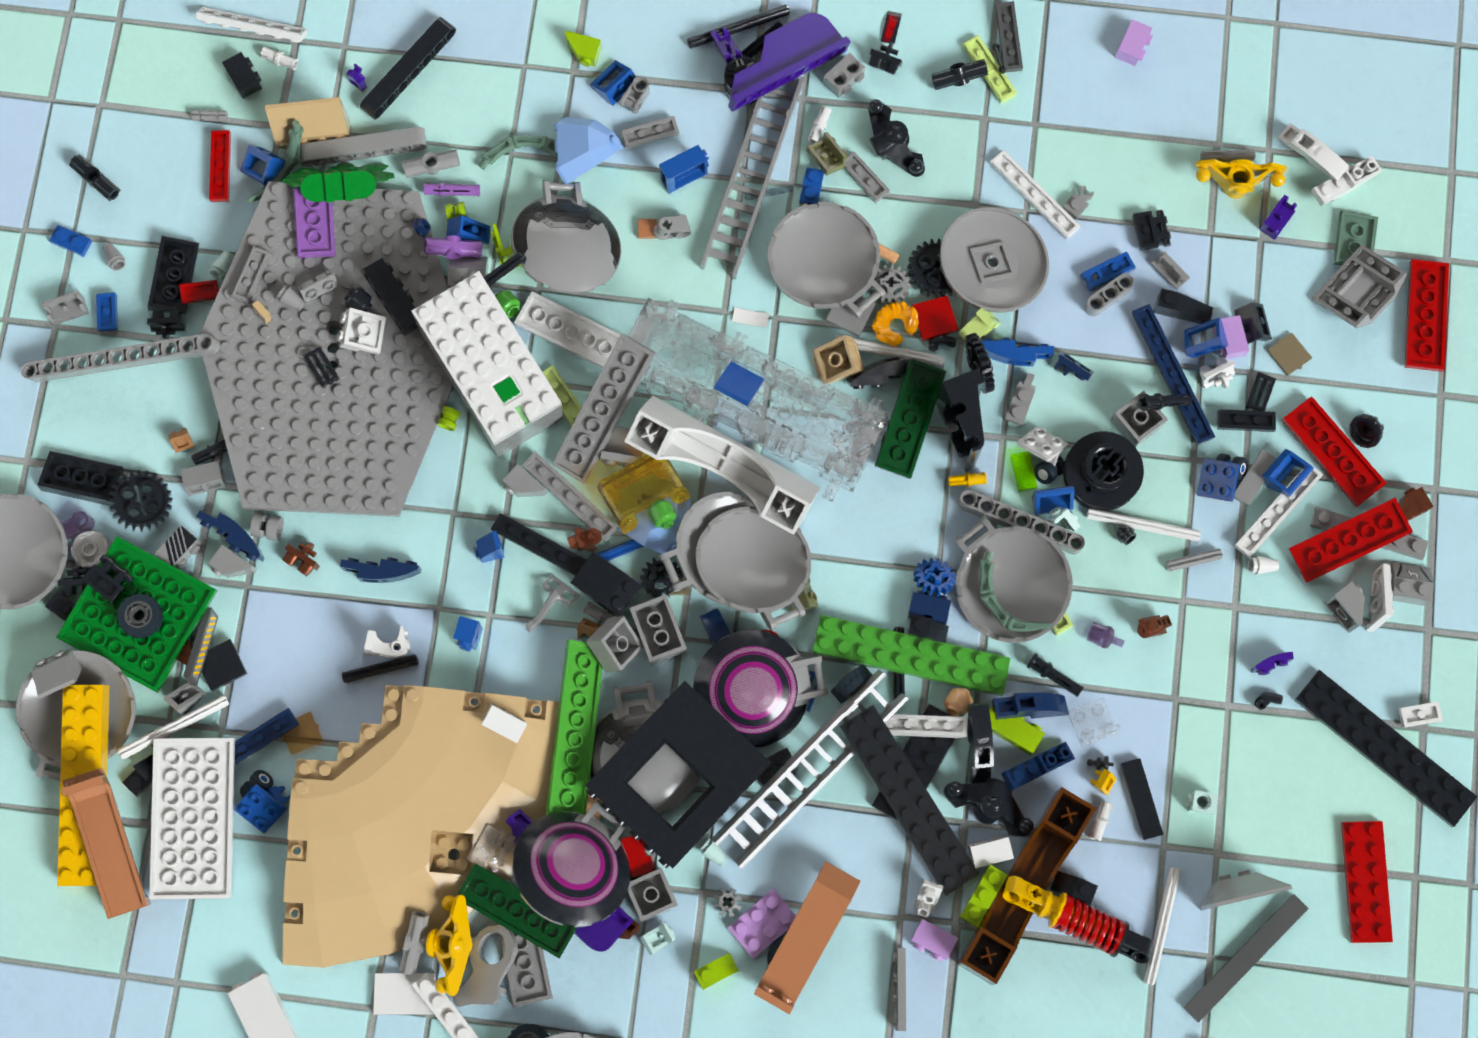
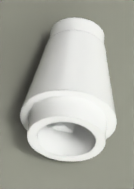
M1254 556L1249 559L1248 569L1250 573L1255 575L1278 571L1279 561Z

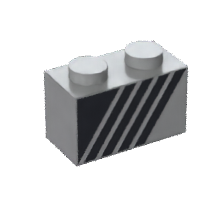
M180 525L154 554L162 561L180 570L187 564V559L200 550L202 542Z

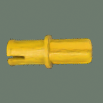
M966 472L965 475L948 477L949 486L966 485L970 487V485L987 483L985 472L970 474Z

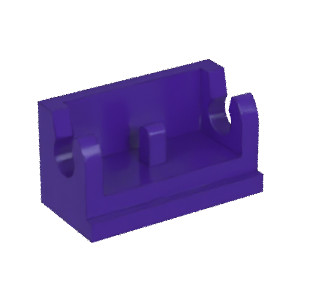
M723 27L722 35L718 36L715 30L711 32L715 46L728 65L735 58L744 56L732 36L729 35L727 29Z
M1285 194L1259 229L1273 240L1280 234L1295 213V208L1297 207L1296 203L1291 205L1287 202L1289 197Z

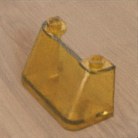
M649 455L607 476L597 486L608 512L624 535L636 528L638 524L636 514L650 507L654 501L665 499L669 496L674 503H682L691 498L688 489L670 460H656Z

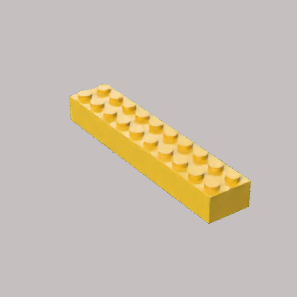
M69 685L63 688L57 886H97L71 801L68 796H63L61 788H64L63 780L99 768H103L107 777L110 685Z

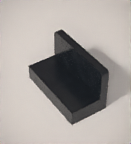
M1252 302L1234 311L1235 316L1240 315L1248 344L1257 340L1266 342L1272 339L1263 304Z

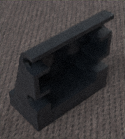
M979 368L943 381L936 402L945 426L951 423L958 426L957 431L951 432L950 438L959 458L968 456L964 467L965 472L975 467L984 445L979 401L984 379Z

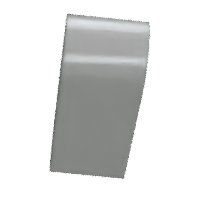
M1123 273L1091 295L1085 305L1086 313L1090 316H1097L1127 295L1134 284L1133 277L1130 274ZM1120 282H1126L1128 287L1121 286ZM1110 292L1114 297L1109 298L1105 293ZM1090 303L1098 304L1099 308H1093Z

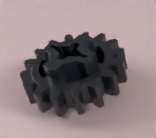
M652 558L653 563L646 562L647 569H641L645 574L640 575V579L643 580L641 585L646 587L645 591L647 594L652 591L651 595L654 598L657 594H659V597L666 594L669 598V592H673L672 582L663 561L661 562L660 559L656 561L655 558ZM674 561L672 565L675 569L678 579L682 580L683 577L679 574L681 573L680 567L676 568L677 563ZM652 573V579L649 582V575ZM661 575L662 577L664 576L665 578H664L663 580L660 579V578L658 579V576Z

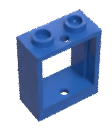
M696 145L659 164L660 179L669 194L708 174L709 163L707 160L709 157L705 149L701 150L700 146Z

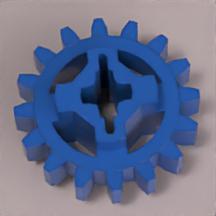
M930 558L929 562L923 559L922 564L918 563L915 568L913 581L917 582V588H923V593L929 591L930 596L932 593H935L938 597L940 592L944 595L947 594V591L951 592L956 581V573L952 572V567L946 566L947 562L940 563V559H937L936 562L932 558Z

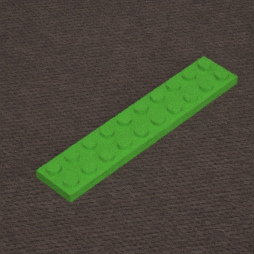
M820 615L812 653L864 664L1002 697L1005 691L1010 663L1009 657L909 636L908 634Z
M566 640L545 815L555 812H576L586 815L588 799L586 790L588 788L585 785L590 781L603 667L586 642Z

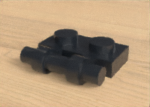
M1163 210L1156 211L1157 217H1153L1152 211L1134 213L1132 215L1140 251L1158 248L1159 240L1163 241L1164 247L1171 246V234L1167 229V216H1164ZM1155 225H1159L1160 233L1156 232Z
M104 554L100 558V561L104 563L103 566L99 568L94 564L82 580L113 604L126 589L120 583L125 580L130 584L133 582L134 577L130 575V571L126 568H121L116 564L117 561L115 559L109 558ZM109 570H113L117 574L114 579L107 574Z

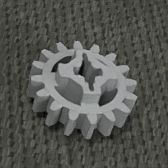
M891 264V267L888 269L884 265L883 271L878 268L874 280L886 292V295L881 298V304L887 301V304L890 305L892 301L896 303L899 299L904 301V295H909L908 290L911 289V284H909L910 277H905L907 271L900 272V266L894 269V265Z

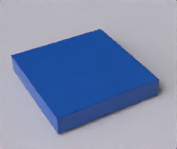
M731 361L716 382L714 389L748 407L763 384L764 378Z

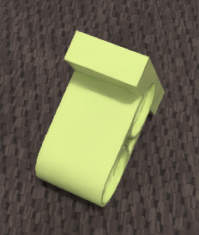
M981 308L976 312L977 315L958 334L963 340H965L966 335L977 333L979 338L983 339L993 328H997L1001 322L992 312Z

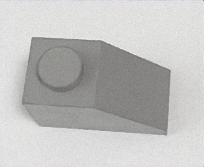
M519 464L502 480L505 485L503 488L510 495L514 493L517 497L545 496L547 494L546 488Z
M223 545L220 546L208 563L212 567L211 571L219 577L222 574L227 578L255 573L257 570L253 565Z

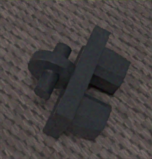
M892 42L888 46L881 45L880 50L886 53L872 48L869 53L871 55L869 66L879 69L881 61H886L888 64L885 72L895 75L898 67H901L903 62L901 59L890 56V54L897 56L899 52L893 49L894 43Z
M179 310L170 311V318H164L162 311H153L151 318H147V325L150 326L151 332H156V335H162L163 340L169 339L170 335H175L176 331H185L186 329Z
M74 564L72 570L66 571L67 576L73 577L63 578L58 581V587H62L64 596L76 595V585H82L83 593L88 584L82 580L84 576L81 577V575L86 574L87 569H81L79 564Z

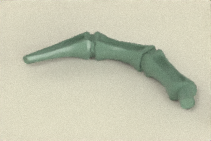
M297 120L292 121V129L288 132L289 145L284 152L285 156L282 157L285 160L284 166L271 182H282L298 164L300 142L304 130ZM266 186L261 191L246 198V203L260 200Z
M513 134L512 137H506L494 148L482 154L481 158L483 160L478 166L485 170L489 163L491 165L494 164L503 154L514 150V148L519 149L529 146L541 150L544 149L545 152L551 153L558 160V154L555 153V141L547 136Z
M987 551L984 559L980 558L979 595H981V601L1001 626L1009 631L1017 632L1051 628L1050 623L1022 621L1016 616L1012 617L1010 613L1000 606L996 595L993 593L992 575L994 563L991 561L994 553Z

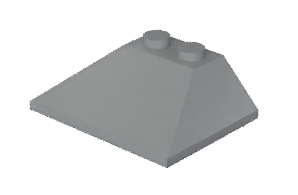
M1361 244L1312 297V300L1357 329L1370 325L1396 298L1407 272Z
M1250 870L1238 872V877L1231 878L1229 874L1218 877L1219 881L1213 883L1200 909L1202 911L1290 890L1292 886L1257 872L1250 874Z

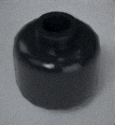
M352 287L343 298L345 300L344 304L348 309L354 308L368 312L373 306L370 303L372 296L361 287H356L355 289Z

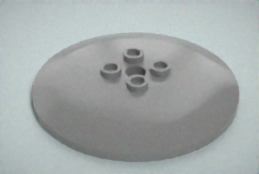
M983 207L962 214L949 226L940 245V266L945 280L958 297L975 308H983L988 312L994 313L1018 310L1031 303L1042 291L1047 281L1049 256L1042 237L1027 220L1006 209ZM988 260H994L996 267L990 266Z

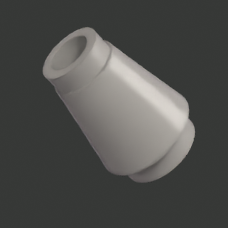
M112 243L105 244L102 249L108 267L113 271L123 269L126 265L125 257Z
M284 286L276 297L280 300V303L299 312L306 304L291 287Z

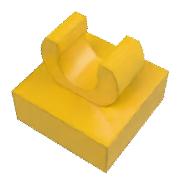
M1106 769L1103 772L1096 770L1095 773L1100 777L1097 781L1091 779L1090 782L1100 793L1107 796L1117 779Z

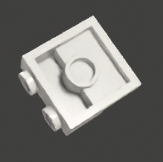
M354 308L347 309L340 317V323L343 324L342 331L340 330L337 335V341L340 342L339 347L356 352L362 350L377 355L380 354L386 317Z

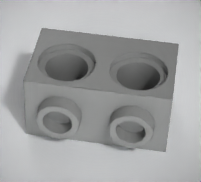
M849 52L824 75L823 84L839 98L843 94L849 93L852 85L862 81L865 76V66ZM849 69H854V70H856V72H853V73H852V72H849L848 70H849ZM835 81H842L843 83L836 84Z

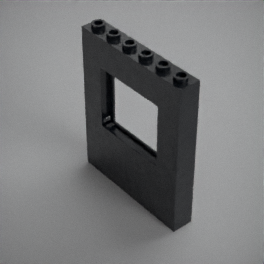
M684 681L585 786L588 788L586 792L593 799L598 797L602 801L600 805L608 813L612 811L617 815L615 820L622 827L627 825L631 829L629 833L637 841L641 838L646 843L644 848L650 854L656 853L661 857L658 861L666 869L669 866L673 869L765 771L771 762ZM665 743L710 785L673 826L628 784Z

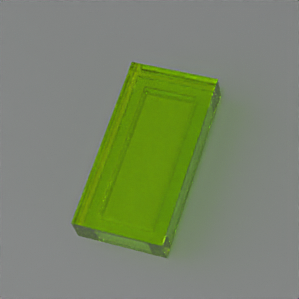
M1030 452L1011 454L1010 458L1018 492L1037 489Z

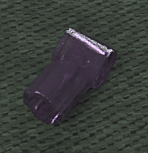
M78 511L73 514L72 518L61 524L68 540L81 532L92 530L95 521L93 517L85 512ZM86 518V522L80 525V521Z

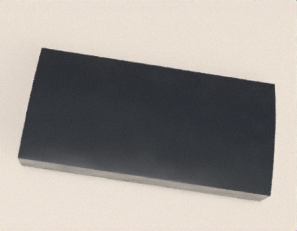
M161 236L148 301V310L162 311L163 313L179 310L181 314H186L188 303L182 304L179 284L192 283L199 243Z
M49 451L37 486L44 492L113 506L108 504V500L114 499L109 497V492H115L111 489V486H118L116 483L117 479L122 481L124 468Z

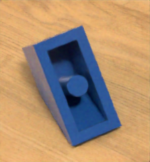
M460 215L447 221L446 237L455 235L459 236L462 240H479L482 244H489L491 226Z
M496 531L476 540L477 547H474L476 558H480L482 563L505 557L501 540Z

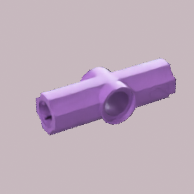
M455 235L445 238L425 237L424 252L425 255H442L451 260L461 257L480 258L482 255V243L479 240H462L459 236Z

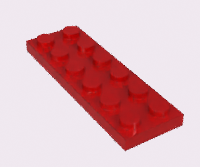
M1416 259L1410 261L1404 368L1439 372L1445 370L1449 263Z
M1312 396L1281 420L1356 508L1387 484Z
M1395 497L1288 549L1305 583H1308L1413 533V530Z
M1383 821L1341 822L1351 943L1393 942Z

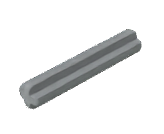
M1255 150L1201 151L1200 160L1233 161L1245 159L1253 161L1256 154Z
M1214 549L1169 560L1166 562V567L1168 571L1179 570L1220 560L1223 558L1221 549Z

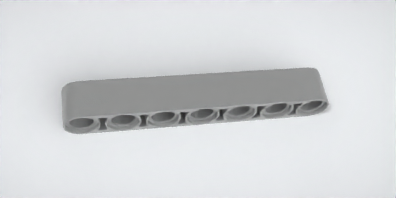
M413 127L304 143L300 145L301 165L312 167L421 151L427 148L425 129Z
M965 490L960 495L958 504L962 510L981 518L985 515L989 521L1003 527L1020 526L1016 521L1017 519L1025 520L1026 525L1021 527L1035 530V526H1041L1044 530L1043 534L1053 540L1066 553L1076 555L1085 546V539L1080 534L972 490ZM970 497L973 503L966 504L963 498ZM981 505H989L990 511L982 510ZM999 512H1006L1008 514V518H1001L999 516ZM1053 534H1060L1062 540L1056 541L1053 538ZM1073 540L1077 541L1080 547L1074 548L1070 542Z

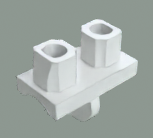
M1221 357L1215 361L1216 368L1211 369L1209 365L1202 366L1200 368L1202 386L1205 389L1212 385H1215V387L1221 385L1224 389L1229 387V380L1233 379L1232 375L1235 374L1234 361H1227L1224 357Z
M924 879L914 904V908L918 909V915L927 918L929 914H933L943 885H936L934 882Z

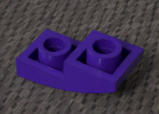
M1293 652L1271 656L1251 669V673L1258 672V675H1268L1275 669V663L1276 666H1287L1294 659Z

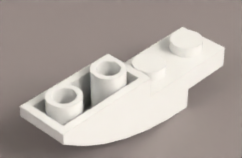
M1291 123L1278 136L1279 141L1307 158L1308 163L1336 181L1349 168V165L1323 142L1306 130H1300Z
M1370 156L1349 167L1337 181L1332 178L1314 187L1310 192L1320 206L1330 201L1332 203L1366 183L1383 170L1373 156Z

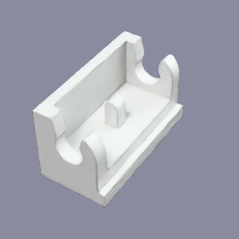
M491 703L481 725L518 743L527 726V722Z
M1006 835L967 845L975 868L1014 859L1010 840Z

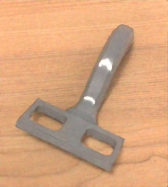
M551 575L541 585L550 592L549 596L537 615L526 624L525 630L531 632L536 629L556 601L561 600L567 606H570L580 595L557 577ZM553 580L559 584V587L552 589L547 583ZM568 591L574 598L568 601L562 594Z

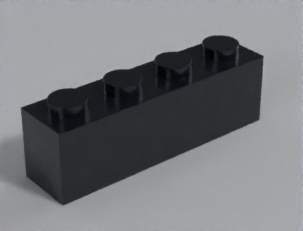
M383 258L363 268V275L403 336L418 328L412 310L415 309L413 305L414 300L409 292L405 293L402 287L404 285L399 277L395 278L392 272L394 270L389 262L385 263Z

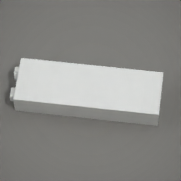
M256 973L250 977L251 981L245 984L240 982L232 987L233 991L227 993L249 1038H300L269 974Z

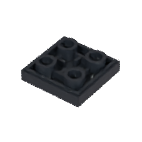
M231 639L208 650L202 673L212 692L248 674Z

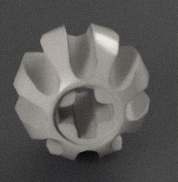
M726 887L720 889L723 895L719 896L715 893L713 899L719 900V903L713 904L714 910L720 907L722 910L718 915L724 917V913L728 911L729 918L735 916L732 910L737 909L740 912L742 906L736 905V902L742 901L741 895L734 897L733 895L737 890L731 888L730 893H726ZM725 897L726 899H732L731 907L723 906V899Z

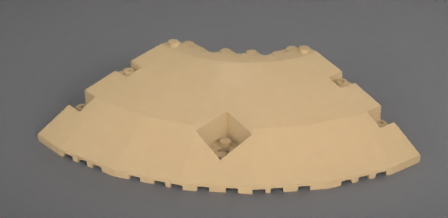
M385 685L381 724L361 723L359 743L339 742L337 761L297 759L295 778L292 780L287 834L289 842L283 902H286L283 923V965L325 968L397 953L402 950L405 932L408 931L411 914L415 911L429 914L425 933L427 938L431 930L438 929L439 931L450 917V911H446L442 907L443 898L448 895L456 897L475 863L482 865L509 881L513 877L512 866L515 844L512 829L505 821L519 809L533 822L546 814L559 702L528 700L526 697L466 692L464 690L424 686ZM473 699L478 700V704L476 706H473L471 704V701ZM491 703L527 722V726L518 743L481 725ZM539 707V713H534L533 708ZM297 847L301 849V852L298 855L294 853V850ZM452 849H457L460 853L457 860L449 858V852ZM467 906V912L469 915L471 912L474 911V909ZM297 910L298 916L294 918L292 912Z

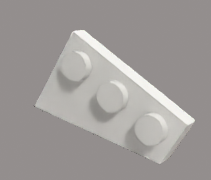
M1383 563L1373 572L1371 596H1374V599L1368 610V614H1371V623L1366 626V631L1374 632L1394 614V607L1392 606L1393 590L1391 587L1392 573L1389 564Z

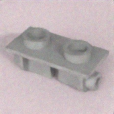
M1165 251L1159 253L1157 258L1151 262L1176 290L1190 279Z
M325 271L316 276V282L310 279L303 284H299L300 287L297 289L306 303L339 286L332 271Z

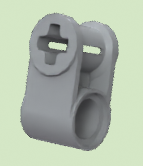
M643 76L636 77L621 97L619 105L622 107L626 106L633 110L634 114H637L650 93L648 80ZM640 85L645 86V88L642 90L637 89V87Z
M681 214L661 218L653 229L654 236L659 240L680 239L689 236L691 230L687 216Z

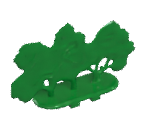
M341 162L337 166L328 168V171L325 172L312 168H301L296 172L288 174V177L284 178L282 183L289 184L290 187L294 188L300 187L302 195L309 201H326L329 203L337 200L353 201V199L367 198L375 191L376 181L385 182L395 178L392 172L383 171L389 167L384 163H369L356 167L352 163Z

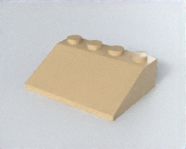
M340 97L265 105L273 138L278 149H287L289 145L288 132L292 129V121L294 120L299 121L304 130L300 145L351 137L350 120Z

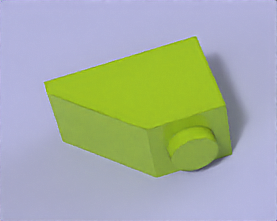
M565 31L566 42L577 61L583 66L596 67L602 49L601 39Z
M730 953L695 970L694 973L702 989L705 990L739 970Z

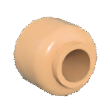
M953 688L944 700L946 712L953 717L966 715L968 705L973 703L970 692L965 688Z

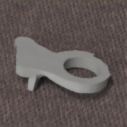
M499 924L487 926L475 938L471 936L473 946L469 953V959L474 971L459 989L458 993L453 996V1003L456 1006L497 1005L501 994H506L507 990L501 987L500 983L516 958L518 945L514 933ZM500 933L506 941L505 955L496 964H489L483 956L484 943L491 935Z

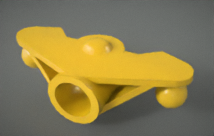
M1216 159L1201 160L1195 163V168L1199 169L1196 172V178L1199 182H1207L1212 177L1223 188L1224 193L1234 199L1253 192L1254 187L1270 175H1272L1270 181L1273 186L1281 187L1285 183L1283 173L1286 172V166L1276 163L1259 165L1245 159L1233 160L1229 163ZM1233 178L1240 179L1243 183H1237Z
M448 895L443 898L442 907L444 910L450 911V917L439 931L438 929L431 930L426 939L427 954L433 958L437 957L446 974L436 981L435 989L441 994L447 993L450 996H455L459 991L468 956L473 946L466 899L463 895H457L456 897Z

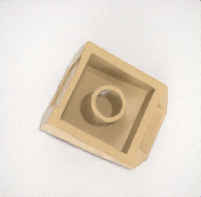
M843 335L813 350V363L818 379L823 385L851 377L862 372L864 369L857 343L851 336Z

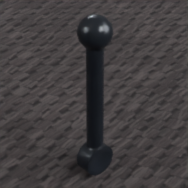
M995 43L992 45V49L995 51L998 60V71L1000 74H1004L1006 68L1002 65L998 51L999 45Z

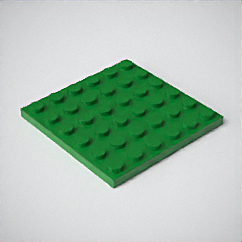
M116 536L105 555L117 561L116 564L121 568H126L130 571V575L134 577L133 582L129 584L123 580L120 583L126 589L113 604L91 586L87 585L56 638L79 651L96 653L109 659L127 677L158 693L218 590ZM101 562L98 567L101 568L104 563ZM109 570L107 573L113 579L117 575L113 570ZM133 594L149 595L160 604L161 609H163L164 620L157 633L145 639H137L129 636L122 630L118 624L117 610L121 602L125 601V598H129ZM144 612L139 613L136 619L141 620L144 617Z

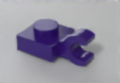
M355 63L354 69L348 70L346 76L352 85L363 92L367 88L365 77L361 74L362 68Z

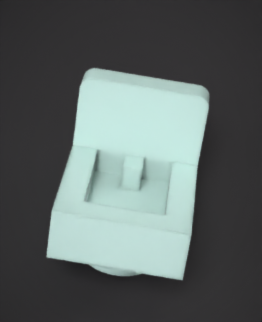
M1057 507L1046 518L1048 522L1057 524L1061 520L1066 529L1076 531L1080 527L1077 522V516L1067 508Z
M664 922L641 936L640 940L649 955H652L675 940L672 928Z

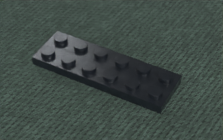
M931 704L927 706L923 713L926 716H951ZM910 736L903 749V753L926 789L933 780L955 738ZM879 791L872 807L898 821Z

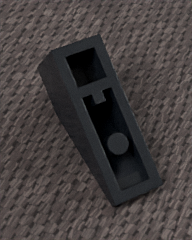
M1161 289L1157 296L1154 313L1202 324L1211 320L1213 307L1182 293Z

